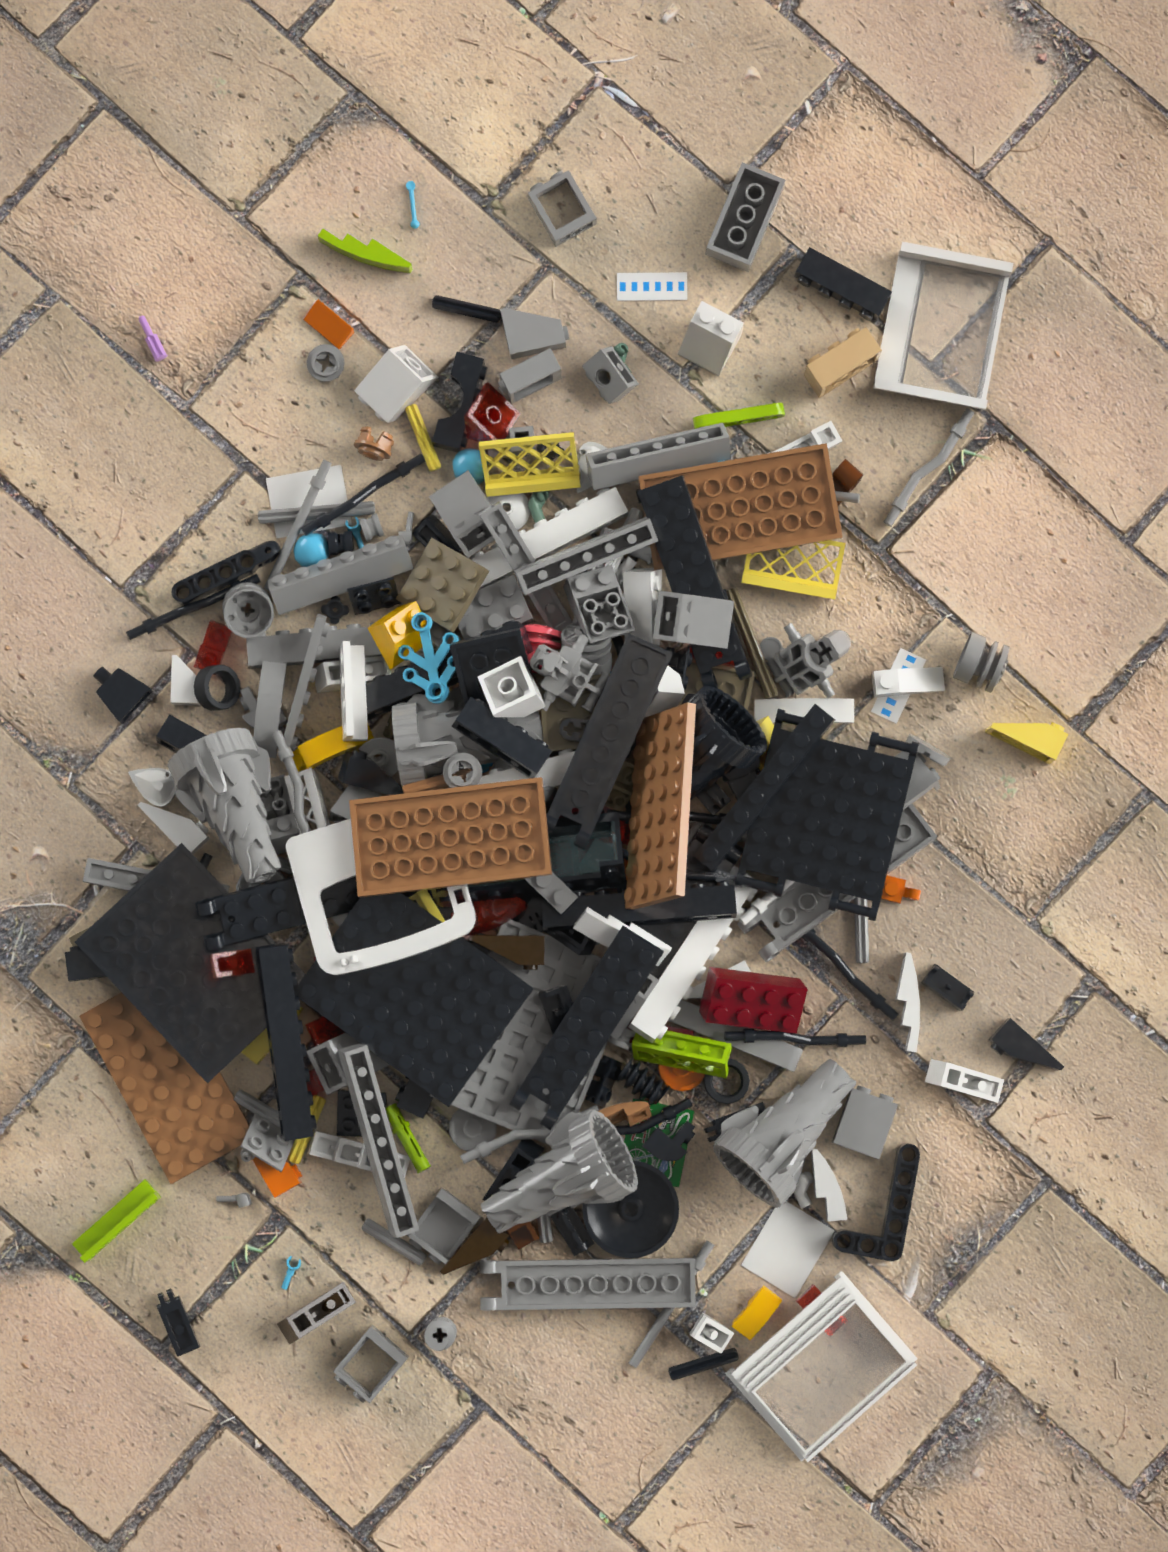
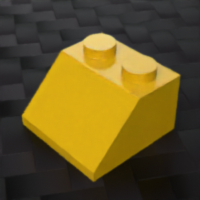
M416 601L398 606L368 627L389 669H393L404 661L398 655V649L402 645L410 646L414 652L423 648L420 632L416 631L411 625L412 617L416 613L422 612ZM426 620L421 622V628L426 626ZM409 649L403 651L404 657L409 654Z

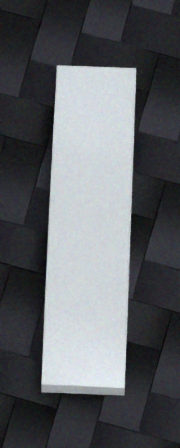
M755 699L754 719L758 721L769 716L772 723H775L778 709L785 710V713L805 717L813 705L817 704L836 719L833 724L854 723V699Z
M589 907L585 909L573 929L609 948L624 925L664 951L656 966L661 964L672 949V947L631 922L627 926L610 914L605 918Z
M906 952L903 956L895 1000L904 1002L900 1025L909 1027L905 1051L916 1053L920 1029V999L912 955Z
M316 1130L313 1131L314 1136L311 1138L308 1154L372 1172L364 1143ZM398 1153L405 1178L410 1158L407 1155Z

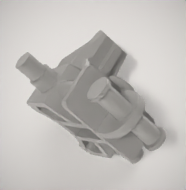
M792 623L785 626L784 629L792 644L776 652L773 655L774 658L766 662L775 676L774 682L779 683L786 694V698L793 693L799 695L807 690L808 687L812 688L816 685L823 691L827 699L835 695L827 678L833 675L834 672L830 664L845 655L851 646V639L847 632L833 630L816 641L811 634L801 637Z
M580 634L571 648L563 646L560 652L551 649L545 644L537 647L530 660V665L533 671L545 677L541 687L545 691L543 701L546 707L542 708V710L547 711L556 697H561L568 701L575 708L586 689L591 693L585 704L582 705V708L591 713L593 712L592 709L601 696L610 675L602 671V675L595 687L589 684L599 664L596 662L593 664L582 657L584 646L589 639L588 637Z

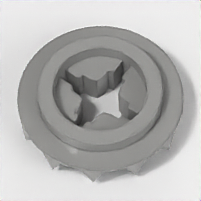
M319 345L308 355V371L318 381L330 382L339 378L344 370V357L340 350L332 345ZM329 354V362L333 366L327 367L323 372L322 364L318 361H325Z
M457 753L446 761L443 767V777L450 788L478 785L482 777V768L479 761L473 755ZM460 762L464 769H473L466 774L467 782H464L461 776H452L459 771Z

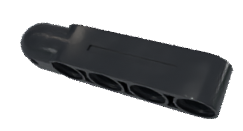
M266 541L249 550L238 552L177 582L172 587V596L180 605H187L229 586L234 581L241 580L255 573L258 568L273 562L280 554L281 548L276 541ZM245 557H252L254 559L251 567L245 568L242 566V560ZM225 567L232 568V574L228 578L220 576L221 570ZM202 578H210L211 584L205 589L199 587V582ZM181 588L189 589V595L185 599L178 598V592Z

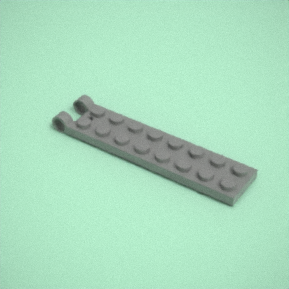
M913 804L909 805L902 812L887 874L937 839V835ZM794 882L783 892L782 898L777 897L767 906L768 909L761 915L757 914L746 925H743L740 921L737 925L744 934L753 930L760 922L765 925L774 937V940L765 945L758 953L765 962H768L836 912L828 910L833 891ZM840 893L839 900L850 902L856 898L855 896ZM779 922L780 926L778 928L773 927V923Z
M695 1258L480 1261L481 1274L501 1273L502 1297H481V1310L696 1307ZM514 1282L515 1287L509 1288L508 1283Z

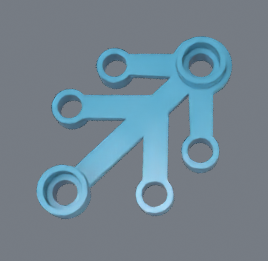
M419 612L412 617L411 625L416 631L420 632L425 658L415 653L413 648L408 645H402L398 649V655L400 658L406 661L410 660L428 671L430 681L420 677L418 671L413 668L404 670L403 679L423 688L426 698L432 703L439 704L444 702L449 695L447 684L456 671L455 667L452 666L453 657L450 656L448 658V666L440 678L438 668L450 650V644L447 642L448 638L453 636V642H458L459 638L456 634L447 632L443 636L442 644L434 654L430 635L432 619L429 615ZM426 620V626L421 628V622ZM409 649V654L404 657L403 651ZM413 671L414 677L408 679V674ZM440 688V695L435 696V690Z

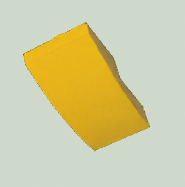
M763 1285L748 1301L747 1307L732 1321V1327L748 1340H751L769 1320L782 1302V1299Z

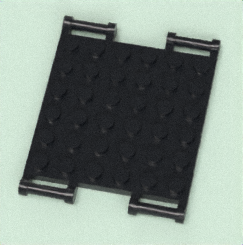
M782 709L777 710L764 767L792 733L791 731L781 729L783 722L798 725L804 717L785 713V710ZM873 731L868 750L820 739L749 827L735 886L740 888L746 886L774 893V896L782 898L787 879L833 891L828 910L836 911L837 909L869 917L868 920L876 921L919 743L914 741L908 743L879 736V733ZM879 745L908 752V760L875 752L876 746ZM751 870L779 877L778 883L773 884L745 877L746 871ZM840 893L873 901L872 906L869 908L839 900Z

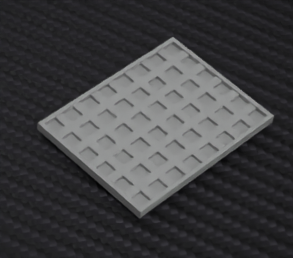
M503 917L496 935L545 936L544 965H538V970H524L523 965H518L489 951L488 955L534 989L451 1105L511 1130L546 1129L540 1125L551 1107L545 1102L530 1094L520 1111L509 1105L553 1036L538 993L564 984L567 985L572 1002L574 1003L602 958L592 953L591 955H578L555 938ZM607 1042L555 1124L559 1123L568 1113L579 1112ZM543 1089V1093L549 1094V1090ZM536 1139L540 1142L547 1144L545 1139Z

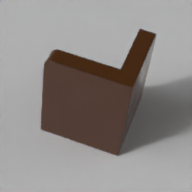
M531 1222L520 1223L506 1230L518 1250L539 1239V1235Z

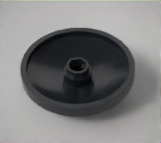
M635 1160L632 1161L637 1173V1190L625 1196L624 1199L611 1203H583L582 1209L586 1229L594 1242L608 1253L623 1258H639L660 1249L672 1236L679 1218L677 1193L667 1176L656 1167Z

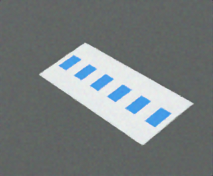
M687 272L617 273V301L687 300Z
M900 648L891 669L923 668L926 659ZM910 694L879 697L876 699L871 712L897 724Z

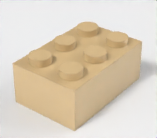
M867 327L861 331L859 328L853 330L847 335L848 339L840 343L837 341L827 348V353L822 356L816 354L807 361L809 364L806 366L804 377L819 399L878 361L882 349Z

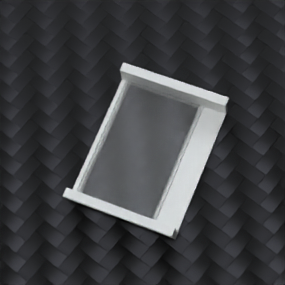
M902 242L881 343L882 352L878 359L873 388L986 410L988 401L986 397L1008 281L1014 263Z
M842 1271L834 1276L835 1282L736 1369L731 1367L725 1373L801 1462L804 1459L809 1462L917 1366L915 1363L917 1357Z

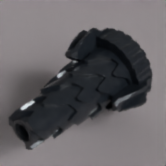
M711 686L702 687L696 694H687L681 705L687 702L696 704L690 800L695 798L707 785L711 787L721 776L724 782H728L757 770L760 767L759 757L767 750L766 736L754 717L729 694ZM630 800L626 804V809L628 810L632 809Z

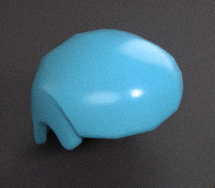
M466 448L455 455L452 464L455 478L469 470L478 485L484 482L481 456L478 449Z
M315 532L307 536L302 535L296 541L293 549L295 560L301 567L317 564L319 561L327 559L330 555L328 540L322 534Z

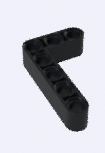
M905 1143L897 1149L881 1236L840 1229L832 1236V1244L838 1251L885 1261H896L902 1256L920 1160V1151L915 1145ZM910 1147L914 1151V1158L911 1161H905L902 1157V1152L905 1148ZM903 1171L910 1175V1181L906 1185H901L898 1182V1175ZM898 1195H902L906 1200L905 1206L901 1209H896L893 1204L894 1198ZM894 1219H898L901 1222V1229L896 1233H892L889 1229V1224ZM841 1234L849 1236L850 1242L846 1247H839L837 1244V1238ZM864 1239H871L873 1242V1248L869 1252H864L861 1249V1243ZM894 1243L897 1247V1252L894 1256L888 1257L885 1254V1247L887 1244Z

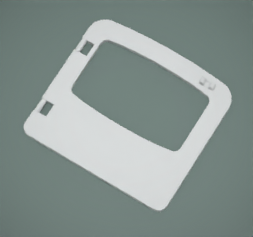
M351 818L293 836L286 842L287 855L316 959L320 968L326 973L341 975L402 960L467 935L474 927L476 916L468 886L447 887L454 910V915L451 919L398 940L361 950L338 953L334 948L320 895L323 890L356 876ZM462 889L465 902L458 904L454 891Z

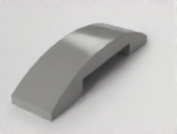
M263 661L253 737L258 747L267 750L269 758H276L277 745L272 734L279 731L287 663Z

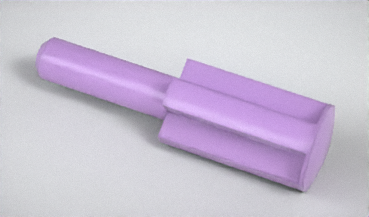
M140 316L138 320L147 336L145 341L155 362H159L168 355L165 353L157 334H153L145 316Z

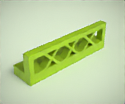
M668 1030L661 1040L656 1038L651 1043L638 1033H635L632 1042L635 1060L727 1079L729 1073L728 1059L732 1049L731 1043Z
M146 1179L72 1243L82 1255L80 1259L84 1263L89 1262L161 1198L159 1193Z

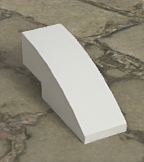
M814 1148L811 1151L814 1195L816 1198L824 1197L826 1221L847 1220L845 1202L837 1179L825 1158Z

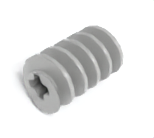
M447 1317L434 1318L425 1330L424 1338L426 1344L435 1351L448 1349L456 1338V1325ZM439 1328H442V1332L447 1333L443 1339H440L439 1335H435Z

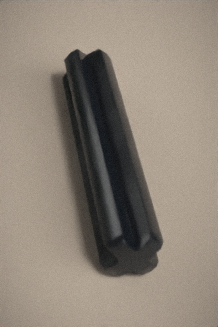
M434 295L432 301L434 309L495 323L499 322L501 316L499 309Z
M735 1348L724 1350L722 1354L717 1352L670 1367L668 1372L671 1380L674 1381L735 1362L739 1359Z

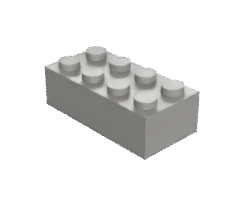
M742 162L706 247L705 255L749 272L782 194L786 180Z

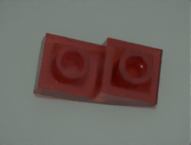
M214 620L209 621L194 668L202 670L208 666L221 665L232 634L227 625Z

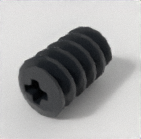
M632 1057L618 1074L616 1081L619 1083L625 1079L624 1088L627 1089L633 1086L631 1092L633 1095L641 1092L639 1100L642 1101L648 1098L649 1107L657 1104L671 1086L668 1085L662 1089L663 1080L660 1079L654 1082L656 1074L653 1073L646 1076L648 1068L645 1067L639 1070L641 1062L637 1061L631 1064Z

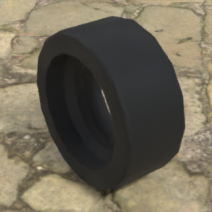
M214 665L203 668L195 677L193 685L194 695L198 703L210 711L229 709L235 705L240 696V680L237 674L226 665ZM213 674H218L225 684V695L221 702H217L209 691V682Z
M728 1059V1067L735 1069L741 1079L740 1087L734 1094L721 1095L713 1087V1076L707 1074L704 1076L703 1082L706 1092L710 1098L718 1103H735L743 1098L748 1091L750 1083L748 1071L743 1064L734 1059Z

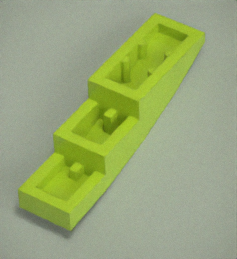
M322 229L318 234L320 243L361 263L404 273H411L413 270L410 262L373 238L366 246L348 233L343 241L325 229Z

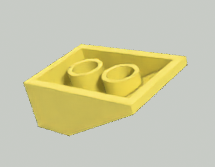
M1053 722L1051 725L1047 723H993L985 731V733L1047 764L1056 760L1068 736L1067 733L1063 732L1064 728Z

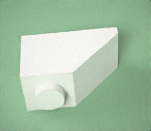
M172 655L171 703L173 705L201 706L194 695L193 685L196 675L177 655Z
M703 1312L690 1331V1336L721 1354L734 1335V1332Z

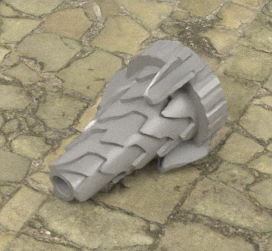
M415 694L407 703L392 706L394 744L402 786L442 775L446 761L457 753L473 755L480 765L496 762L500 758L451 727L461 712L460 710H454V701L445 700L442 703L435 704L430 702L426 695ZM539 711L526 717H507L508 722L514 726L523 727L528 732V735L535 740L540 739L543 741ZM461 762L459 763V770L464 769Z
M230 728L206 735L177 751L167 764L177 787L175 793L177 798L202 823L208 821L211 829L216 830L221 843L228 849L234 865L239 864L246 882L263 883L276 874V870L281 868V864L269 838V835L272 834L265 819L267 812L260 798L262 793L267 794L271 791L270 761L267 750L257 746L254 737L246 728Z
M832 1059L827 1060L819 1066L802 1086L798 1084L791 1092L782 1096L773 1106L766 1108L759 1116L758 1107L752 1105L750 1108L743 1109L721 1123V1135L714 1141L713 1145L717 1158L729 1173L757 1198L772 1207H781L797 1188L796 1185L804 1166L805 1157L813 1150L817 1143L816 1139L825 1129L826 1123L842 1106L841 1101L854 1088L856 1081L851 1079L837 1062Z
M589 1110L583 1114L570 1112L559 1121L545 1139L547 1144L552 1145L550 1146L552 1150L534 1159L535 1164L518 1172L517 1178L501 1186L499 1192L491 1195L490 1198L481 1203V1209L486 1213L488 1220L496 1231L502 1233L517 1224L530 1222L546 1213L549 1217L569 1206L574 1208L582 1203H611L622 1200L625 1196L637 1190L636 1168L621 1135L604 1114L595 1110Z

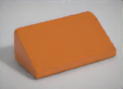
M319 299L303 319L339 350L355 333L349 324Z

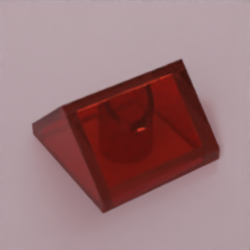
M489 382L485 383L464 416L467 439L476 442L505 439L509 433V428L513 427L521 414Z

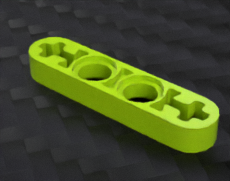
M772 403L699 415L693 418L694 429L719 423L729 427L778 419L785 416L783 403Z

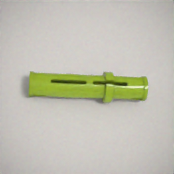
M397 1103L388 1106L386 1114L393 1127V1134H397L416 1172L421 1173L431 1167V1164H429L411 1132L409 1121H405L397 1107Z

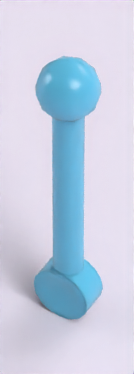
M408 181L406 188L409 191L412 215L410 226L413 229H417L419 221H417L414 199L415 183Z

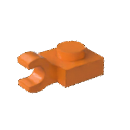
M887 875L881 899L901 904L902 897L918 901L921 890L905 887L906 880Z

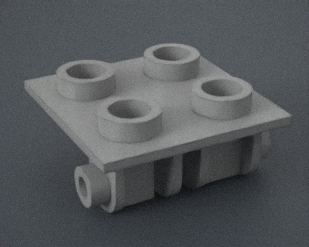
M255 1113L240 1146L243 1148L240 1152L241 1159L249 1162L257 1157L282 1172L295 1140L284 1141L278 1126Z

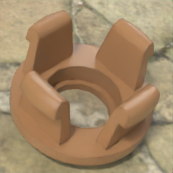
M362 427L358 439L354 442V447L358 449V452L376 461L390 459L392 455L390 452L391 447L394 445L393 436L383 431L377 442L374 443L371 427Z

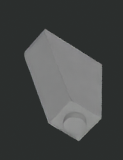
M507 308L500 309L511 359L539 354L549 348L551 350L566 348L565 340H569L567 326H562L560 319Z

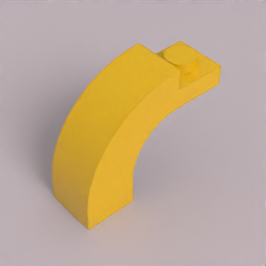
M369 725L367 741L374 739L373 734L369 728ZM342 726L297 746L298 749L293 751L294 757L292 758L298 772L309 768L314 769L328 760L345 754L346 751L353 752L354 749L359 750L367 741H343Z

